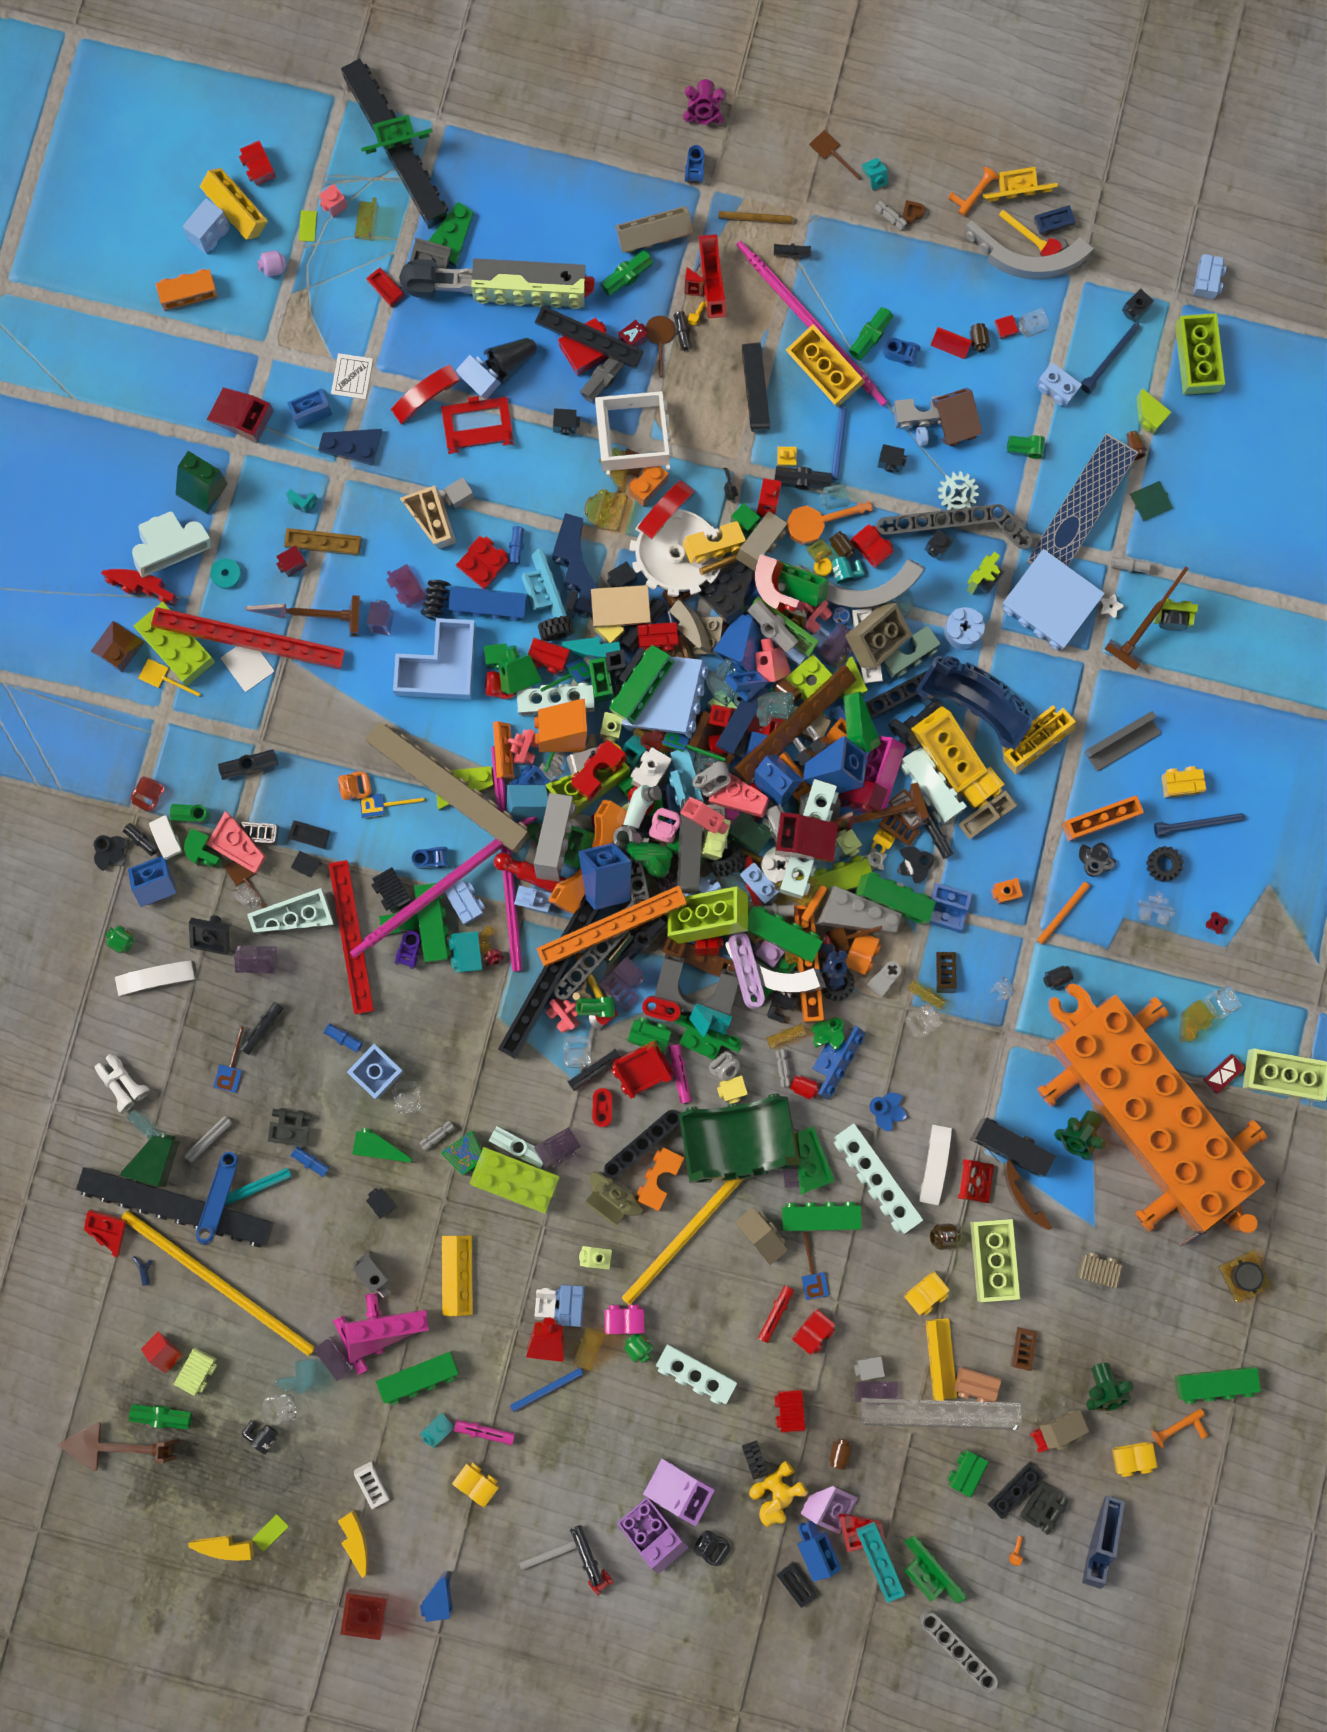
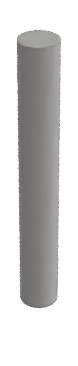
M572 1541L519 1563L520 1568L525 1570L577 1548L576 1544Z

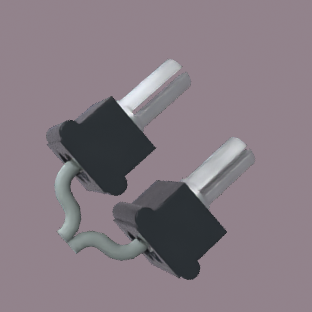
M812 726L806 729L814 739V742L810 744L812 749L804 747L798 737L792 741L800 752L796 755L799 765H805L806 762L832 744L825 736L820 737Z

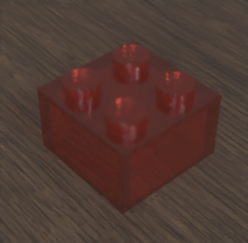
M349 1589L346 1594L340 1635L381 1640L384 1632L389 1595Z

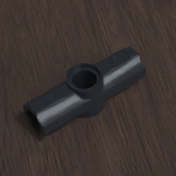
M776 466L774 480L781 481L783 485H791L800 490H808L810 488L830 490L832 473L812 471L808 467H796L795 469Z
M653 598L649 603L650 624H656L667 609V606L656 598ZM631 625V628L620 640L623 647L631 652L639 645L638 625Z
M271 749L219 763L218 769L221 779L227 780L245 774L252 775L256 771L279 765L275 750ZM246 761L253 762L249 769L244 768V763Z
M662 915L639 926L637 931L619 949L621 956L631 961L644 948L648 947L652 940L668 926V917ZM640 934H645L648 938H643Z

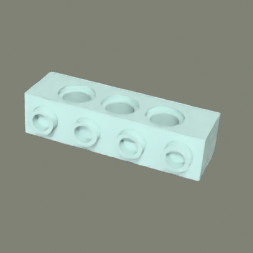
M579 683L578 686L571 687L570 684H561L559 687L549 688L543 692L540 689L547 685L540 686L538 689H532L529 686L517 691L519 716L538 715V709L570 702L569 698L572 694H578L580 699H585L586 712L595 711L593 687L589 683ZM554 695L561 697V700L557 703L552 702L550 699ZM539 696L542 698V701L539 704H534L532 698Z
M666 1344L656 1363V1366L659 1367L658 1372L665 1376H669V1374L675 1376V1381L684 1386L687 1383L694 1387V1392L702 1396L704 1393L710 1395V1400L718 1405H721V1403L727 1404L737 1384L733 1379L669 1344ZM675 1361H681L684 1364L681 1371L673 1370L672 1365ZM694 1370H698L701 1373V1378L698 1381L690 1379V1373ZM710 1380H716L719 1384L718 1388L714 1391L707 1388Z

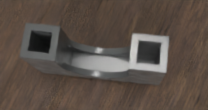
M670 954L665 955L655 992L656 997L677 1002L681 1012H692L697 1003L730 1016L739 983L736 972L722 968L715 992L706 999L695 1000L686 996L679 984L685 958Z

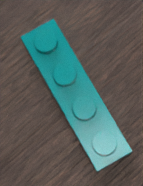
M872 1522L857 1528V1534L886 1602L904 1597L905 1592L876 1523Z

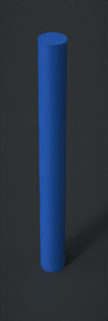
M840 407L832 480H838L847 413L846 407Z
M578 1368L511 1404L510 1407L515 1412L584 1374L581 1368Z

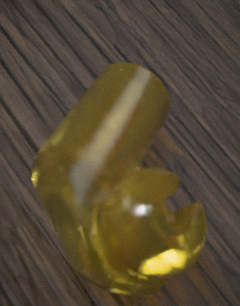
M488 925L478 935L480 953L483 954L491 950L488 938L494 930Z

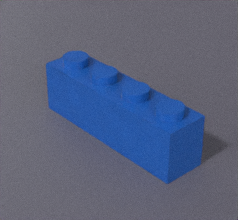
M451 586L449 610H453L454 614L462 615L465 612H472V616L483 617V614H491V618L502 619V616H510V620L521 621V618L526 616L528 594Z

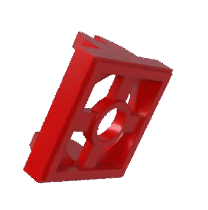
M964 1159L958 1199L989 1204L994 1165ZM977 1167L974 1177H971L972 1169ZM978 1177L981 1179L979 1187L976 1184ZM970 1183L974 1188L973 1195L969 1192Z

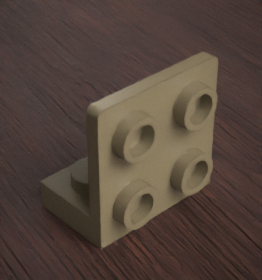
M699 617L706 630L711 652L708 654L700 650L688 639L691 654H714L718 656L714 648L732 622L727 624L721 617Z

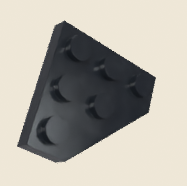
M741 562L699 592V595L729 624L744 613L745 600L749 597L751 591L750 584L755 578V572Z

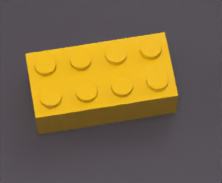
M814 324L786 349L788 354L837 408L865 383L862 377Z

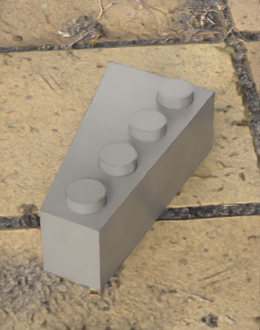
M549 793L534 860L536 877L539 879L560 882L561 871L564 866V855L568 847V833H571L572 829L571 816L575 815L576 804L573 803L572 796Z
M833 886L827 888L814 924L863 931L882 926L881 930L874 931V933L890 934L897 932L902 914Z

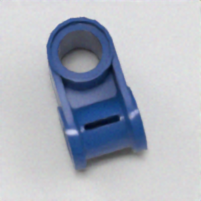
M693 145L688 150L685 182L691 180L703 183L704 150L699 145ZM698 154L700 158L694 159L692 155Z
M890 338L884 346L883 355L888 360L900 362L907 366H915L917 352L920 351L921 347L914 342ZM893 346L897 351H891L888 347Z
M448 848L418 849L412 854V863L418 869L449 867L446 859ZM418 855H424L426 860L424 863L418 864L415 858Z

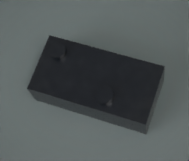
M988 1117L980 1119L970 1138L976 1144L1006 1160H1010L1013 1164L1037 1177H1046L1056 1155L1035 1145V1140L1028 1136L1022 1138L998 1125L996 1121Z

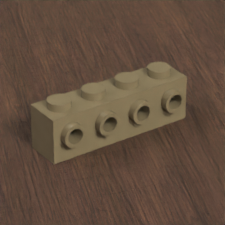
M686 206L615 225L619 247L623 253H631L642 247L649 248L660 242L667 243L674 238H685L693 233L690 213Z

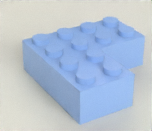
M436 618L434 655L396 654L393 684L395 696L471 700L476 631L475 621Z

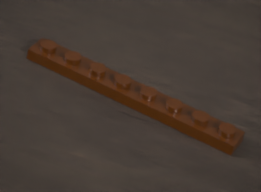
M846 665L841 666L734 767L745 782L749 783L754 778L755 770L766 756L778 755L857 680Z

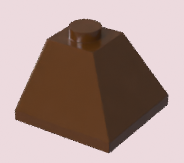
M112 621L91 652L120 672H123L144 641Z

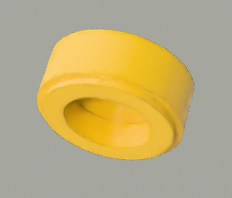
M821 557L815 561L813 570L821 577H826L831 573L833 565L828 558Z

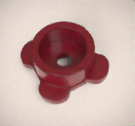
M1212 912L1211 918L1205 923V926L1215 931L1216 934L1223 933L1224 926L1228 924V919L1221 917L1218 912Z
M492 949L485 954L484 960L487 962V966H495L504 959V955H502V951H499V949Z

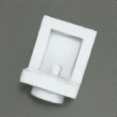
M549 1288L536 1290L534 1320H543L546 1317L554 1319L556 1291H552Z

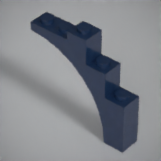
M565 513L552 558L558 565H569L564 579V586L569 591H580L575 610L578 616L588 619L593 617L591 589H599V587L589 575L582 557L581 534L584 524L583 518Z

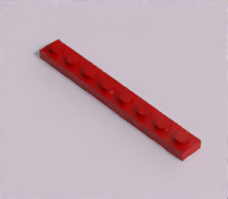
M344 860L328 863L354 1014L373 1012L374 1007L364 951L355 958L350 954V951L362 943L349 862Z

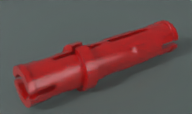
M786 1285L783 1286L778 1299L773 1302L774 1306L757 1337L758 1339L767 1344L769 1343L784 1311L788 1309L787 1305L795 1292L794 1289Z

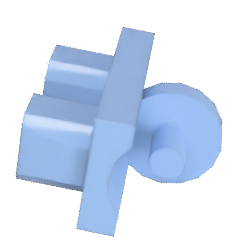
M519 885L514 905L548 913L551 903L548 900L552 893Z

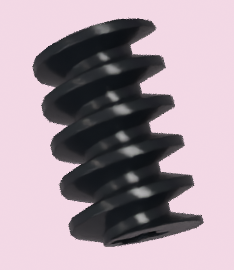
M429 580L427 582L429 587L426 588L427 594L424 596L426 602L422 603V607L425 609H422L420 613L432 621L440 618L438 617L439 615H445V612L440 610V608H446L447 605L442 603V601L448 600L444 596L445 593H450L446 586L452 585L443 580Z

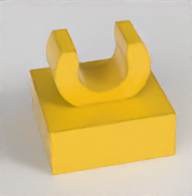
M778 446L777 466L796 467L797 447Z
M879 828L872 839L874 840L872 848L876 844L882 845L880 853H884L886 849L889 850L896 838Z

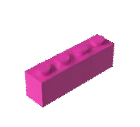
M878 736L881 744L870 751L867 756L868 762L866 764L864 781L878 783L888 790L881 809L887 807L906 745L892 737ZM860 808L855 810L861 813H868Z
M421 1309L345 1322L349 1363L413 1334L429 1330L426 1310Z

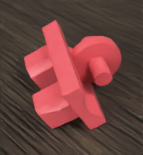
M826 600L817 607L802 602L805 604L804 611L807 615L806 630L811 633H816L821 627L815 621L818 616L825 621L832 615L831 610L827 607L829 603Z
M528 729V731L523 730L522 735L516 734L514 739H508L507 743L512 745L510 752L515 753L513 763L533 764L535 755L527 751L529 746L534 748L539 746L535 745V731Z
M556 998L549 1002L550 1006L546 1009L545 1013L551 1019L557 1015L562 1018V1021L557 1024V1028L561 1033L572 1030L581 1024L576 1018L578 1015L575 1009L577 1001L571 1004L568 999L563 1002L561 999Z

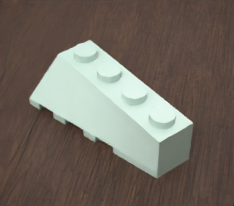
M922 747L901 760L902 765L900 767L905 775L909 774L912 779L911 784L918 782L924 802L927 807H931L933 810L932 815L938 823L941 822L944 825L964 811L967 806L963 801L961 803L957 801V793L953 788L951 789L946 786V778L942 773H936V765Z
M321 888L247 914L252 930L257 935L267 931L334 925L326 895Z

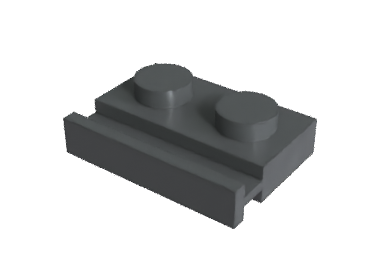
M415 238L410 261L417 259L434 260L437 268L447 269L452 248Z

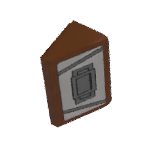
M905 788L888 803L892 807L912 799L910 793ZM906 811L898 814L911 830H917L921 826L915 811L909 813Z

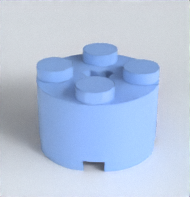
M967 607L955 609L951 613L944 626V635L952 647L966 650L978 643L985 629L982 614ZM962 626H965L967 631H963Z

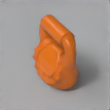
M357 771L338 777L340 795L343 800L366 798L372 792L369 775L365 772ZM358 776H361L365 793L359 792L357 783Z

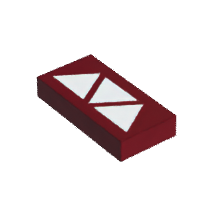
M1230 1054L1202 1080L1215 1094H1218L1245 1067L1233 1054Z

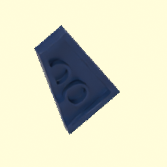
M383 430L323 432L318 451L373 466Z

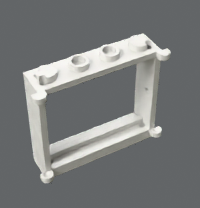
M662 391L595 397L602 471H606V476L610 475L611 470L666 466V470H670V457H673L672 446L668 445V442L671 441V432L666 428V426H669V415H665L664 410H668L667 399H663ZM659 406L664 452L612 457L608 410Z

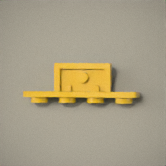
M1036 167L998 172L1000 191L982 195L983 198L988 199V202L997 201L1000 196H1006V199L1017 197L1018 193H1024V196L1033 195L1036 190H1042V193L1051 192L1054 187H1058V183L1037 185Z

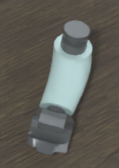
M642 785L634 791L623 824L626 827L621 826L617 828L613 835V841L619 849L624 850L630 842L637 845L641 844V836L635 829H639L641 821L653 801L661 798L662 793L658 786L649 787L648 785Z

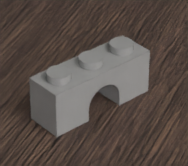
M932 396L930 410L926 412L916 409L914 399L896 400L893 405L896 428L906 430L912 428V426L928 427L931 424L942 426L938 409L932 403V399L939 396Z

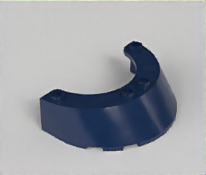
M942 656L935 657L916 689L918 694L924 699L942 697L955 701L961 707L969 708L975 716L983 718L994 729L998 739L1001 741L1000 744L1007 749L1015 750L1032 724L1033 717L1030 709L1024 708L1025 702L1017 694L1009 693L1006 689L1008 686L969 662L966 664L960 663L959 659L947 656L945 659Z

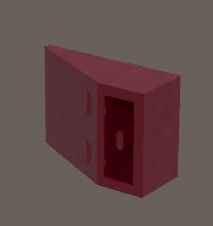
M223 387L207 421L258 443L274 410L269 402L258 397Z
M781 812L775 855L834 862L838 824L800 814Z

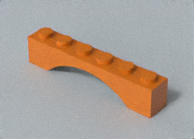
M603 800L594 815L595 836L592 848L614 843L613 835L617 828L624 826L627 811L612 801ZM581 868L565 881L558 883L548 900L565 912L572 914L580 908L581 900L585 895Z

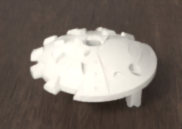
M678 509L653 539H650L636 527L635 530L640 532L637 541L631 540L629 547L630 551H635L637 560L632 563V566L636 573L642 571L648 579L646 585L651 589H655L657 586L668 590L667 595L677 597L679 595L678 592L690 590L691 595H695L701 591L699 586L706 580L712 583L716 579L720 568L705 575L700 574L699 568L721 560L723 556L717 559L714 557L709 558L701 564L697 562L690 564L682 545L686 536L702 531L709 541L719 542L717 536L718 528L714 529L703 518L692 512ZM671 554H676L678 558L673 557Z

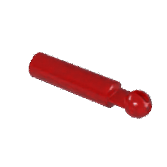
M504 852L498 853L493 861L494 866L499 871L514 873L518 879L551 893L558 883L567 879L563 876L560 877V882L539 879L536 877L534 864L525 860L523 862L517 861Z

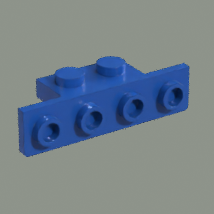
M855 1026L847 1042L843 1041L837 1050H834L830 1043H827L812 1068L814 1071L827 1077L818 1093L827 1100L834 1095L836 1086L840 1079L844 1077L847 1066L854 1059L859 1045L864 1041L865 1032L858 1026Z

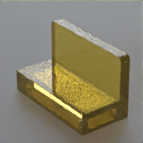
M376 197L372 198V202L360 201L355 239L374 241L379 209Z

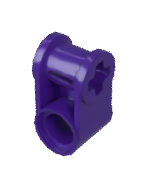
M408 931L403 935L396 954L395 965H406L412 970L415 968L421 945V937L418 933ZM410 935H415L417 938L414 945L407 943V938Z

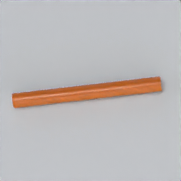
M1083 882L1037 939L1038 943L1041 945L1045 943L1090 887L1088 883Z

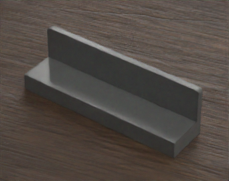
M1149 712L1088 748L1085 754L1095 770L1102 769L1158 736L1160 731L1153 721L1156 718L1154 712Z

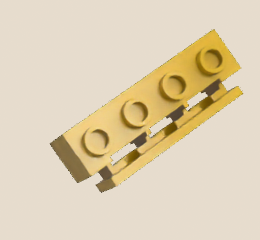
M1053 705L1034 719L1031 727L1015 750L1003 747V761L1015 775L1075 730L1076 721L1064 708L1055 713L1056 707Z

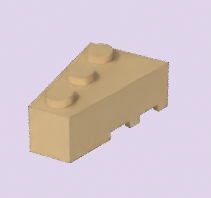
M435 485L400 498L438 549L456 543L440 490Z

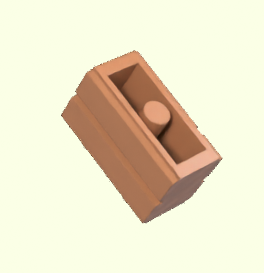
M960 1367L954 1390L959 1392L958 1396L970 1399V1396L978 1398V1402L989 1405V1401L996 1402L1001 1379Z

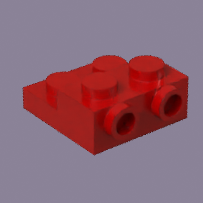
M479 536L468 548V552L456 564L460 571L482 589H487L509 564L508 554L501 548L497 550L493 547L494 542L487 536L485 538Z

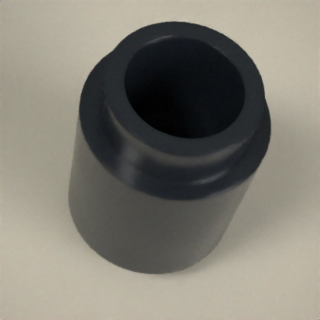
M1063 965L1045 972V977H1043L1045 986L1047 988L1050 987L1051 990L1067 985L1074 979L1070 967H1064Z

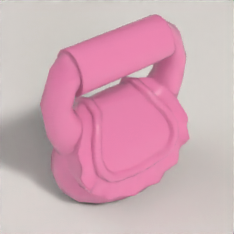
M665 808L658 809L653 815L649 836L672 843L675 839V833L680 827V815ZM661 815L676 820V823L672 825L671 823L660 821L658 816Z

